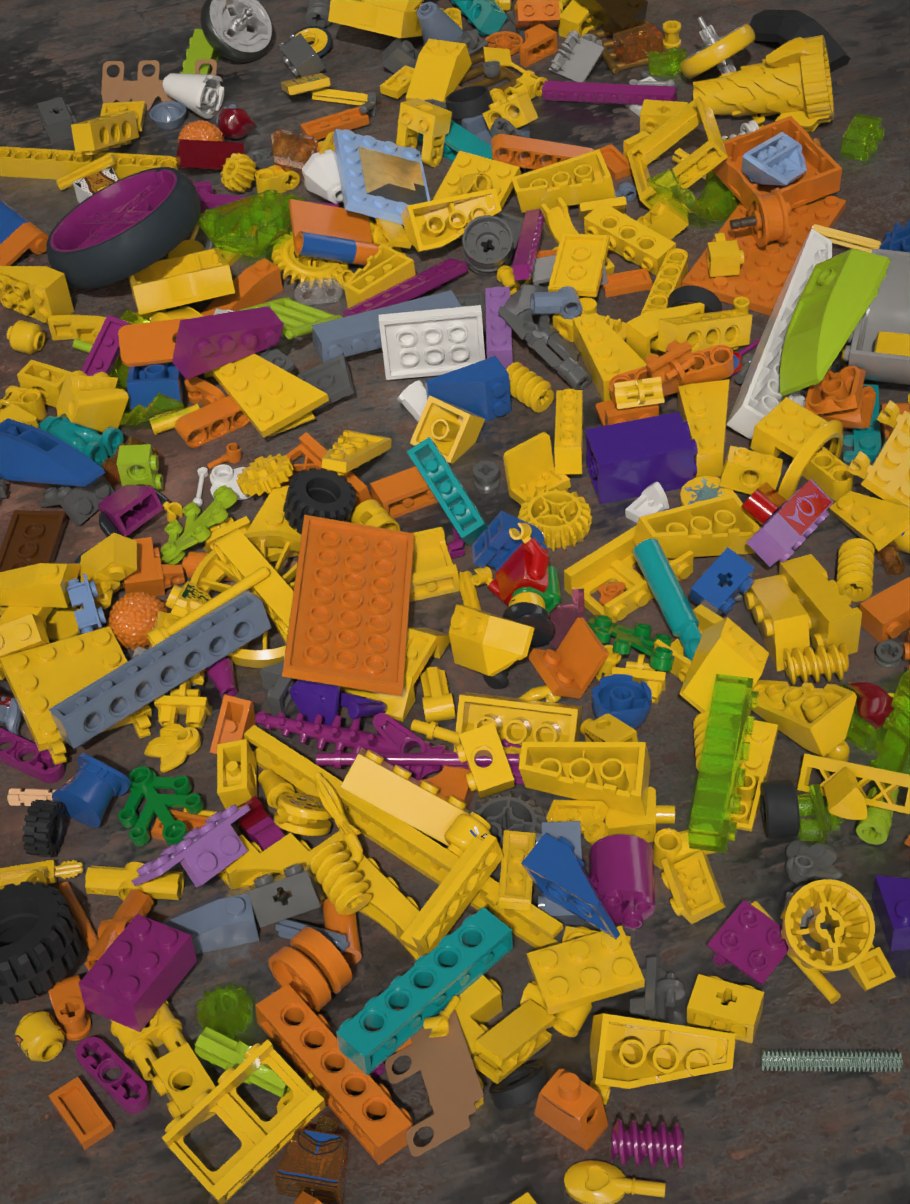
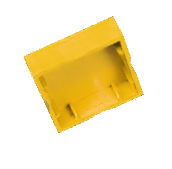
M360 0L330 1L328 17L330 22L397 38L422 36L417 17L418 8L416 10L400 11L361 2Z
M219 247L158 260L140 272L128 277L139 315L235 293L229 264L223 258Z

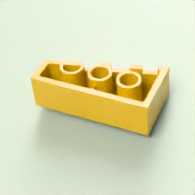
M572 0L560 14V21L558 23L559 36L567 38L568 32L571 33L572 30H575L580 34L578 37H582L590 29L595 30L602 22L598 18L595 19L586 6H582L577 0Z
M729 379L678 385V412L683 422H688L690 438L695 439L698 453L694 455L697 466L695 477H718L722 474L729 403Z
M361 747L341 784V788L449 846L444 835L460 814H470L469 810L465 808L467 803L453 795L447 798L438 792L439 788L426 780L422 782L411 777L412 773L398 765L393 766L384 761V758L379 754Z

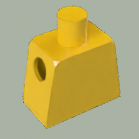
M648 787L646 816L609 807L605 816V824L609 828L608 836L619 834L633 835L644 839L648 843L654 842L656 824H675V805H656V789Z

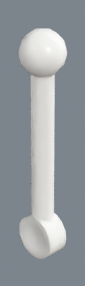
M201 467L197 470L199 482L196 498L193 499V502L198 507H201L203 504L201 496L204 478L208 476V469L206 467Z

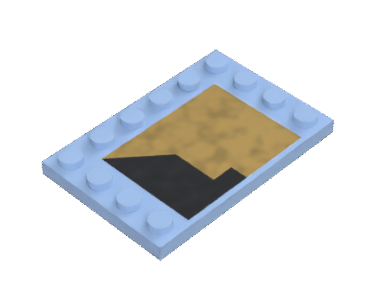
M335 129L333 140L345 210L403 225L401 213L406 206L431 201L420 151L413 147L398 146L391 141L376 140L369 135H358L347 129Z

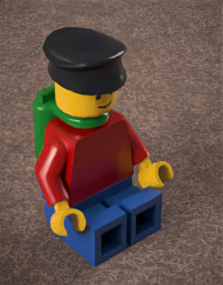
M500 511L487 526L488 530L485 529L472 544L473 564L480 568L474 569L477 574L472 575L471 580L476 586L486 583L488 585L487 588L508 606L503 614V618L535 628L530 647L543 646L553 639L555 633L554 624L550 619V612L561 602L558 570L554 566H548L547 545L543 544L544 536L542 532L534 525ZM486 565L496 568L495 579L492 578L491 569Z

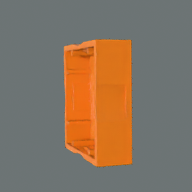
M792 116L765 125L754 132L723 141L728 158L712 169L747 209L751 194L758 193L760 196L768 195L771 190L777 189L781 192L784 200L789 201L792 210L840 191L842 168L824 149L813 142L809 134ZM781 132H784L802 145L801 152L805 159L807 171L803 176L787 186L754 183L742 172V157L744 153Z

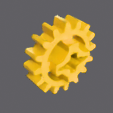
M271 454L267 458L261 456L254 459V463H249V467L242 469L243 473L237 475L238 479L236 482L243 495L249 494L252 497L257 493L258 496H261L263 492L269 494L272 489L280 488L281 483L288 482V477L293 475L292 471L294 468L287 455L281 456V454H277L272 457Z

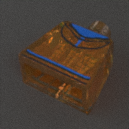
M322 1116L318 1118L315 1131L306 1129L295 1131L273 1176L278 1195L298 1198L302 1191L322 1203H344L348 1149L345 1137L336 1135L338 1122L335 1119Z

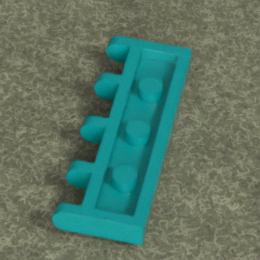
M870 385L876 392L870 427L866 429H852L853 435L843 436V444L845 446H853V451L843 453V460L845 462L854 461L859 451L868 456L870 463H873L881 450L880 422L876 420L880 414L878 385Z

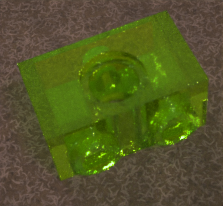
M856 113L842 138L841 157L868 162L871 155L876 153L878 142L883 140L885 128H882L883 118Z

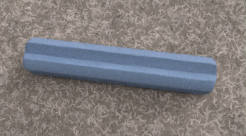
M284 919L275 926L278 935L287 939H291L303 927H311L331 941L341 954L344 953L345 948H349V941H346V935L291 919Z

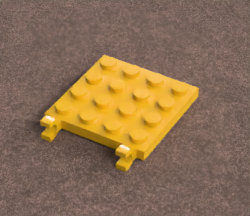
M889 401L876 420L891 426L893 430L875 461L870 465L868 456L859 451L854 461H851L846 470L851 474L861 477L863 479L861 485L883 500L910 507V413L904 411L902 415L899 414V407L894 402Z

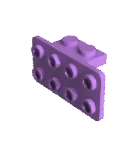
M234 804L224 811H218L205 820V825L200 828L196 827L185 834L183 841L178 844L174 843L160 853L161 857L155 861L151 860L138 868L136 871L139 875L132 880L134 886L162 875L178 862L181 863L196 887L203 885L247 852V849L230 824L250 810L248 804L239 808Z

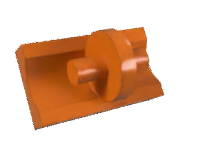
M674 340L667 345L666 354L659 357L653 353L646 357L645 362L650 377H661L662 384L673 377H676L679 381L685 380L686 374L684 371L696 364L691 352V345L687 341L681 344Z

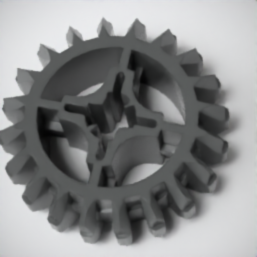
M498 792L494 799L486 795L485 803L476 802L475 810H469L470 813L478 814L490 824L491 828L489 831L492 836L497 838L501 851L504 830L542 833V822H548L542 807H536L534 799L526 801L524 794L515 798L512 792L505 797H502Z

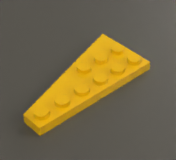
M256 354L210 370V373L263 438L329 401L327 393Z

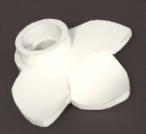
M225 464L214 467L210 474V482L212 484L210 492L212 497L215 498L213 493L216 489L226 485L227 488L231 487L238 496L237 500L250 498L249 494L243 495L236 482L238 479L237 475L243 473L242 469L246 467L232 469L229 465Z

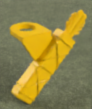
M46 860L0 868V890L4 888V885L12 883L20 885L21 882L29 881L34 885L36 882L51 885L52 883H57V877L66 879V877L68 879L71 877L75 878V876L83 872V863L75 860L70 862L68 860L56 866L54 860Z

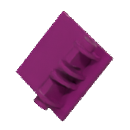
M745 900L741 902L707 944L713 950L714 956L712 960L716 965L722 967L724 964L728 965L731 963L761 986L789 950L786 940L781 937L783 927Z

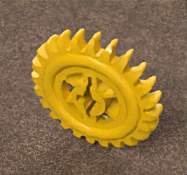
M290 232V235H283L273 246L271 256L273 264L280 268V272L284 270V280L289 275H292L291 284H294L295 280L300 279V288L307 281L310 290H312L314 283H317L319 290H321L324 282L329 289L332 285V280L336 285L335 279L337 275L344 270H348L349 263L331 260L326 262L319 258L296 255L298 258H295L292 232Z

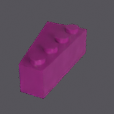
M269 306L180 320L172 362L186 380L278 345L284 323Z

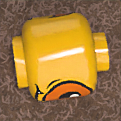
M39 1011L28 1013L20 1020L15 1031V1040L31 1061L46 1062L54 1059L61 1052L65 1041V1033L49 1012Z

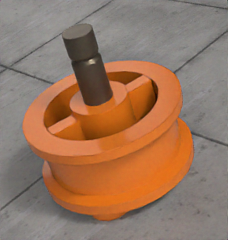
M777 189L771 190L768 195L763 196L753 193L750 195L748 202L749 217L730 220V228L734 230L750 227L753 238L759 247L766 246L768 242L775 240L778 243H784L787 241V238H791V228L788 215L791 214L790 203L784 200L781 192Z

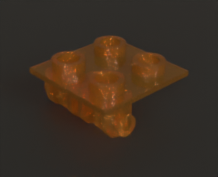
M283 129L275 130L274 134L270 135L273 163L282 168H291L302 172V168L311 155L314 154V149L318 147V140L313 136L304 135L302 138V134L299 133L296 138V132L291 133V131Z

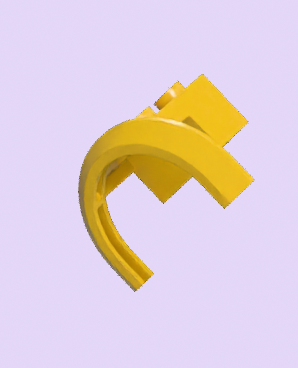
M786 397L755 425L750 448L758 453L770 454L775 457L785 452L794 458L778 490V493L788 500L796 492L799 480L807 465L827 441L831 439L829 451L832 454L834 453L837 458L840 457L843 446V425L838 420L828 422Z

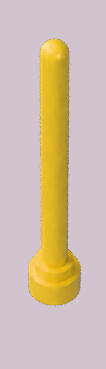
M259 568L167 628H154L146 633L148 640L152 646H155L270 575L269 568Z

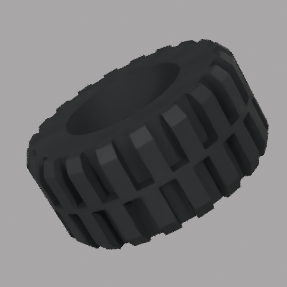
M29 881L21 882L20 885L12 883L4 885V888L0 890V1005L3 1002L10 1005L17 1004L22 999L28 1001L36 998V994L42 991L46 993L51 990L55 982H61L67 976V970L74 967L77 956L80 954L82 946L81 931L65 897L61 895L60 891L44 883L36 882L35 885Z

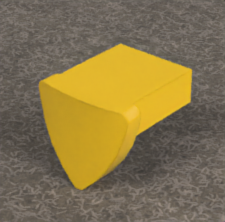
M845 767L823 786L828 801V811L840 818L864 820L867 818L865 798L858 786L855 773Z

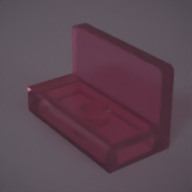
M573 589V604L557 605L550 612V619L555 628L554 637L550 641L551 650L556 651L578 617L585 619L584 589Z

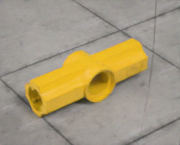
M130 862L125 865V868L91 866L88 867L86 872L85 889L87 894L118 896L123 901L130 890L135 889L141 890L153 899L179 900L183 896L185 878L183 872L166 871L156 878L134 886L132 880L139 875L136 870L143 866V863Z

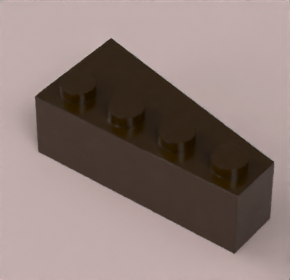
M577 0L582 6H586L590 10V14L595 19L598 18L604 24V28L609 33L612 32L616 36V41L620 45L645 19L648 1Z

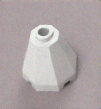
M329 149L325 150L323 154H319V152L312 154L302 168L305 180L304 186L308 191L332 203L343 202L336 152Z

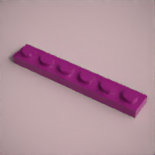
M449 258L342 311L343 317L422 297L423 293L431 289L440 288L441 284L459 278V275L468 271L467 264L464 261Z

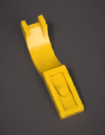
M561 197L557 198L558 206L549 209L545 203L541 204L540 207L551 235L558 245L562 233L579 234L571 222L568 206ZM606 257L605 267L606 273L609 275L614 273L615 266Z

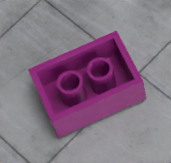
M137 914L78 983L86 1010L141 1032L197 962L191 935Z

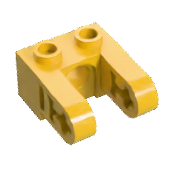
M419 98L401 102L396 145L416 149L418 133L424 135L421 154L422 163L431 167L438 166L443 155L445 135L449 134L452 112Z

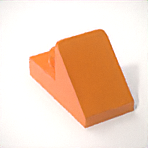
M224 694L210 753L217 754V744L245 739L244 733L253 725H256L253 701Z

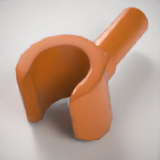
M237 443L228 444L226 446V454L206 464L208 469L211 470L226 462H240L242 456L241 449H238Z

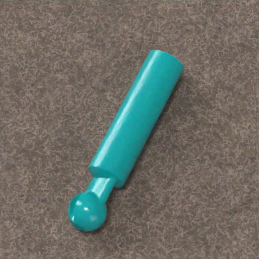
M657 539L644 540L635 546L633 555L673 635L679 637L684 647V656L692 661L702 636L698 629L699 621Z

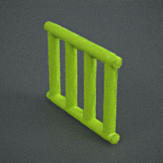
M283 297L238 310L269 306L284 323L281 334L285 335L288 339L312 333V325L342 318L341 315H333L293 301L290 297Z

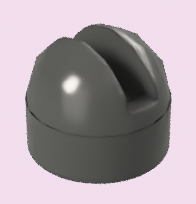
M488 61L483 63L484 74L492 79L498 77L500 74V62Z

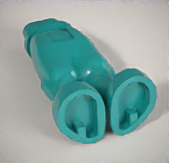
M51 415L39 424L41 430L68 443L101 467L107 464L108 456L116 457L119 452V446H122L123 433L115 427L106 428L103 434L100 435L96 430L71 423L68 418L53 417Z

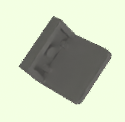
M101 475L95 483L85 487L59 484L52 486L42 493L43 498L38 501V504L41 507L61 505L74 525L77 526L85 522L99 509L98 504L102 502L104 497L110 496L115 491L104 475Z

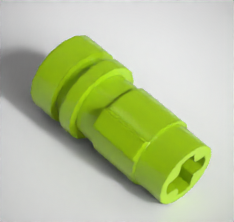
M876 783L869 790L868 799L874 798L881 792ZM884 783L886 788L891 785L888 783ZM898 788L890 793L895 803H897ZM883 798L882 800H880V801H882V802L888 803L885 798ZM866 805L867 818L859 820L856 829L857 835L866 843L874 845L883 844L887 841L893 822L892 815L894 811Z

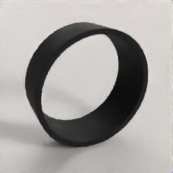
M481 85L461 88L450 93L445 99L446 110L452 112V119H464L480 115L490 109L488 105L494 103L488 88Z
M699 286L679 287L671 292L668 298L667 308L682 302H701L710 312L722 311V304L719 298L713 292Z

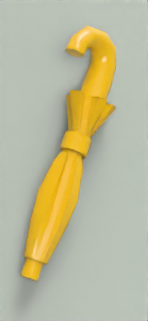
M318 772L314 774L322 805L339 828V841L342 844L346 843L351 852V857L348 861H353L357 865L362 860L363 854L362 846L357 837L361 832L349 824L339 795L330 783L322 777L321 773Z

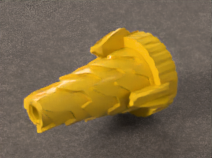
M824 35L792 39L766 55V58L762 59V63L741 66V70L722 74L718 78L693 82V100L699 96L713 110L714 114H719L720 116L732 115L734 117H742L761 113L762 117L780 114L775 122L792 116L806 132H813L819 124L834 120L832 81Z

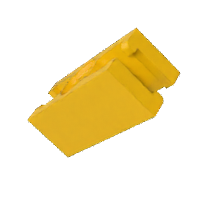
M375 218L377 224L369 221L372 241L375 244L383 243L406 256L405 253H402L401 248L410 249L412 243L407 238L401 224Z
M529 999L476 1040L474 1049L479 1055L472 1058L474 1067L490 1080L499 1084L551 1041L552 1034L546 1031V1029L551 1028L555 1024L556 1017L548 1015L544 1008Z

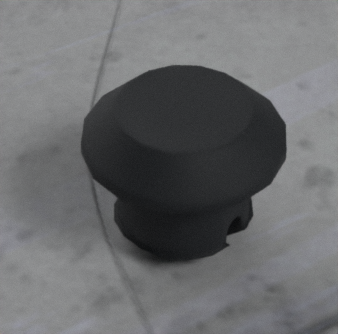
M506 668L493 677L484 674L485 682L494 689L506 688L509 683L507 679L508 669Z

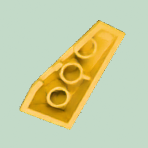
M39 563L0 572V606L68 608L70 597L66 588L68 587V581L78 578L81 569L80 564Z

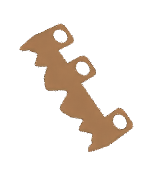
M200 59L196 61L195 74H200L199 68L203 63H209L213 68L209 75H216L217 62L214 59ZM143 60L139 62L137 81H123L124 63L122 61H106L103 64L101 88L103 103H114L115 100L129 102L130 99L132 101H145L146 111H148L157 96L161 98L162 102L176 100L164 92L163 80H159L160 64L157 60ZM146 64H152L155 67V73L150 77H146L142 73V68ZM110 65H117L120 68V73L116 77H109L107 75V68Z

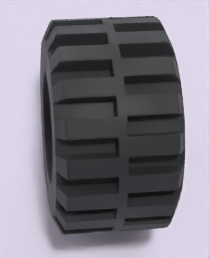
M309 468V471L305 469L300 471L299 474L293 476L288 487L283 506L285 520H288L290 527L296 528V532L299 534L302 533L304 515L350 522L356 502V492L353 491L352 484L347 483V479L344 476L337 475L338 473L335 471H327L325 468L320 470Z

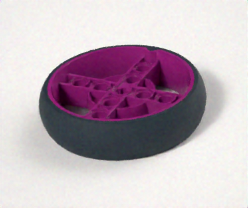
M157 167L144 170L106 186L78 204L53 228L47 240L46 250L51 268L64 273L67 284L78 289L106 286L140 272L171 252L194 229L201 213L200 197L197 189L186 175L171 167Z

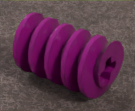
M618 1118L612 1131L611 1165L616 1155H619L622 1165L627 1166L632 1155L636 1166L641 1167L645 1156H647L651 1167H656L659 1158L662 1157L665 1168H670L673 1159L676 1158L679 1168L683 1169L684 1133L681 1131L679 1122H674L671 1132H667L664 1121H660L657 1130L653 1131L650 1120H646L642 1130H639L635 1119L631 1120L628 1129H624L622 1119Z

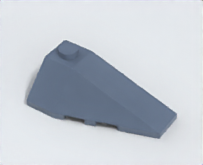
M250 886L218 892L159 922L191 935L195 954L259 941L256 916L247 893Z

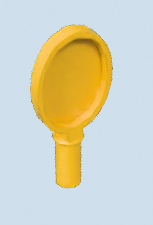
M589 1160L576 1163L567 1170L564 1176V1185L567 1193L575 1201L582 1204H614L620 1201L625 1193L665 1198L666 1183L639 1180L635 1177L633 1179L626 1178L623 1172L616 1166L602 1161Z

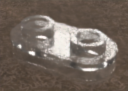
M335 279L306 281L300 283L295 289L296 301L310 307L336 304L343 296L342 286ZM329 289L336 291L333 296H328L326 293ZM305 292L312 294L309 299L303 298Z

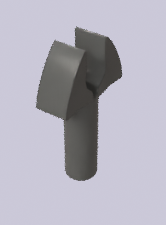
M367 92V102L359 107V111L362 114L367 113L368 116L375 117L380 108V105L375 104L377 99H380V96L376 92Z

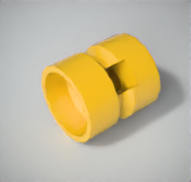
M366 500L360 503L352 512L351 523L400 531V525L376 500Z

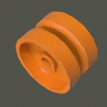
M303 927L289 940L290 947L282 946L268 959V963L274 978L281 988L289 984L296 993L302 992L310 1004V1009L314 1013H318L331 1001V993L338 994L352 981V972L347 961L331 941L315 929Z

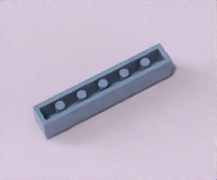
M452 290L315 324L312 325L313 346L323 363L342 354L347 357L382 348L379 315L462 306Z

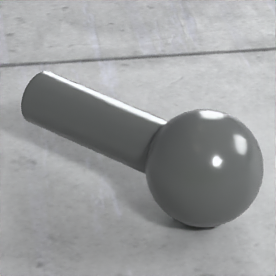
M747 353L742 356L740 360L742 367L735 376L737 383L742 384L744 382L754 353Z

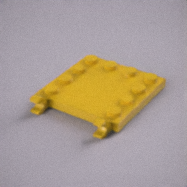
M110 626L0 658L1 668L39 752L48 749L54 765L66 762L64 744L67 742L61 737L49 709L127 662ZM146 704L137 712L128 715L115 723L113 727L102 732L132 723L139 739L150 736L151 733L148 727L151 726L149 718H151L152 710L149 704Z

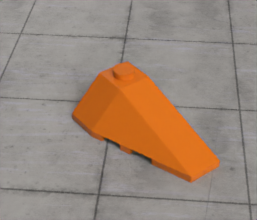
M266 258L257 261L233 279L235 293L216 297L201 314L203 316L214 315L216 308L238 311L261 304L283 291L280 268Z

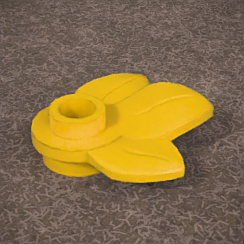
M169 724L160 729V737H156L149 742L144 754L148 757L161 758L160 771L162 773L168 772L182 764L187 755H191L199 749L201 745L200 733L194 727L184 728L180 724Z

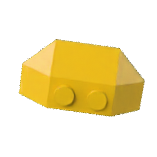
M456 604L449 629L454 663L493 677L510 667L515 661L527 657L535 628L467 605Z

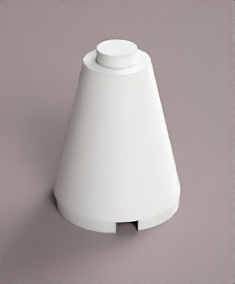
M170 73L163 80L164 92L203 118H212L214 115L211 114L214 110L218 111L224 98V87L220 85L222 79L216 75Z

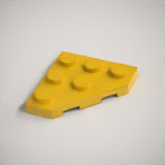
M289 485L272 489L246 533L280 531L301 537V534L296 532L297 529L291 528L289 521L285 520L283 506ZM266 547V560L269 563L278 561L283 548ZM291 550L287 558L297 556L299 552Z

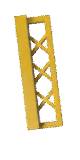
M804 753L797 790L826 796L823 786L843 768L847 767L855 773L856 777L863 778L859 782L857 780V783L863 793L866 805L910 814V775ZM812 768L819 769L825 779L817 787L808 786ZM828 771L835 772V773L830 776V774H829ZM871 780H874L881 792L874 798L868 799L862 787ZM884 783H888L891 785L886 788ZM900 786L908 787L905 806L897 805L890 794ZM883 798H885L888 803L882 802V801H880V800H882Z
M488 834L483 841L477 837L474 838L400 937L403 945L421 955H427L438 946L440 940L448 934L504 858L496 837Z

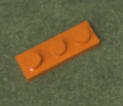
M355 107L300 124V127L307 141L313 142L326 138L328 133L335 132V129H359L370 123L369 116L366 113L362 114L359 111V107Z

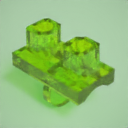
M673 47L669 48L667 52L660 54L656 51L650 52L648 54L649 74L655 77L667 74L670 78L675 77L676 72H681L680 63L686 59L687 50L685 48L678 49Z
M820 784L810 785L809 794L797 795L799 815L811 816V819L800 820L799 839L800 841H816V843L828 844L826 836L830 833V826L831 830L837 831L841 828L840 824L846 819L829 813L827 808L828 801L824 805Z

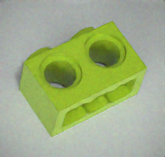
M151 444L119 446L117 468L122 487L125 485H151L158 491L163 490V476L158 474V456L153 455Z

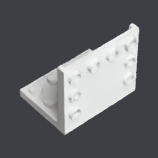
M481 305L379 315L386 380L442 375L485 360Z

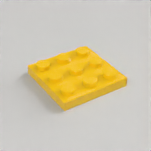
M459 151L433 200L451 197L465 175L483 172L490 176L492 181L491 189L496 188L502 209L513 189L511 178L520 175L521 170L518 166Z

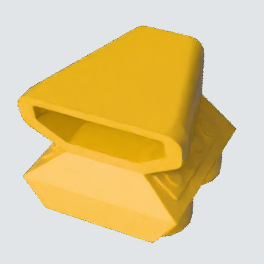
M74 371L65 377L56 404L57 416L68 418L71 423L103 433L108 427H119L129 396L124 389L116 388L118 378L110 377L106 372H98L93 376H87L84 371Z

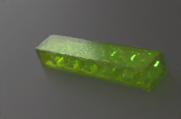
M716 674L688 831L689 848L728 853L729 842L736 841L737 822H733L734 814H740L742 795H737L738 787L745 786L746 768H742L743 760H749L750 742H746L747 734L753 735L755 716H750L751 709H757L759 691H753V678Z

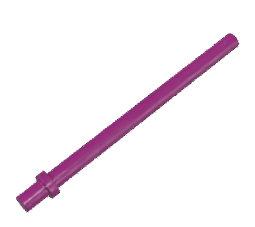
M335 750V753H317L316 765H334L335 768L341 769L342 765H352L358 753H342L341 750ZM377 753L384 758V761L393 766H468L466 762H460L457 753ZM505 753L509 766H519V753ZM480 756L476 759L475 763L477 766H490L492 760L487 756Z

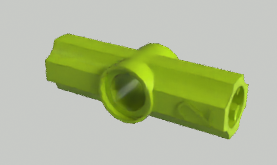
M206 1027L195 1043L194 1053L198 1057L216 1064L226 1071L231 1067L236 1069L245 1061L244 1055L253 1045L242 1040L236 1041L210 1027ZM261 1065L244 1081V1083L250 1085L253 1083L281 1098L290 1091L288 1086L267 1065Z

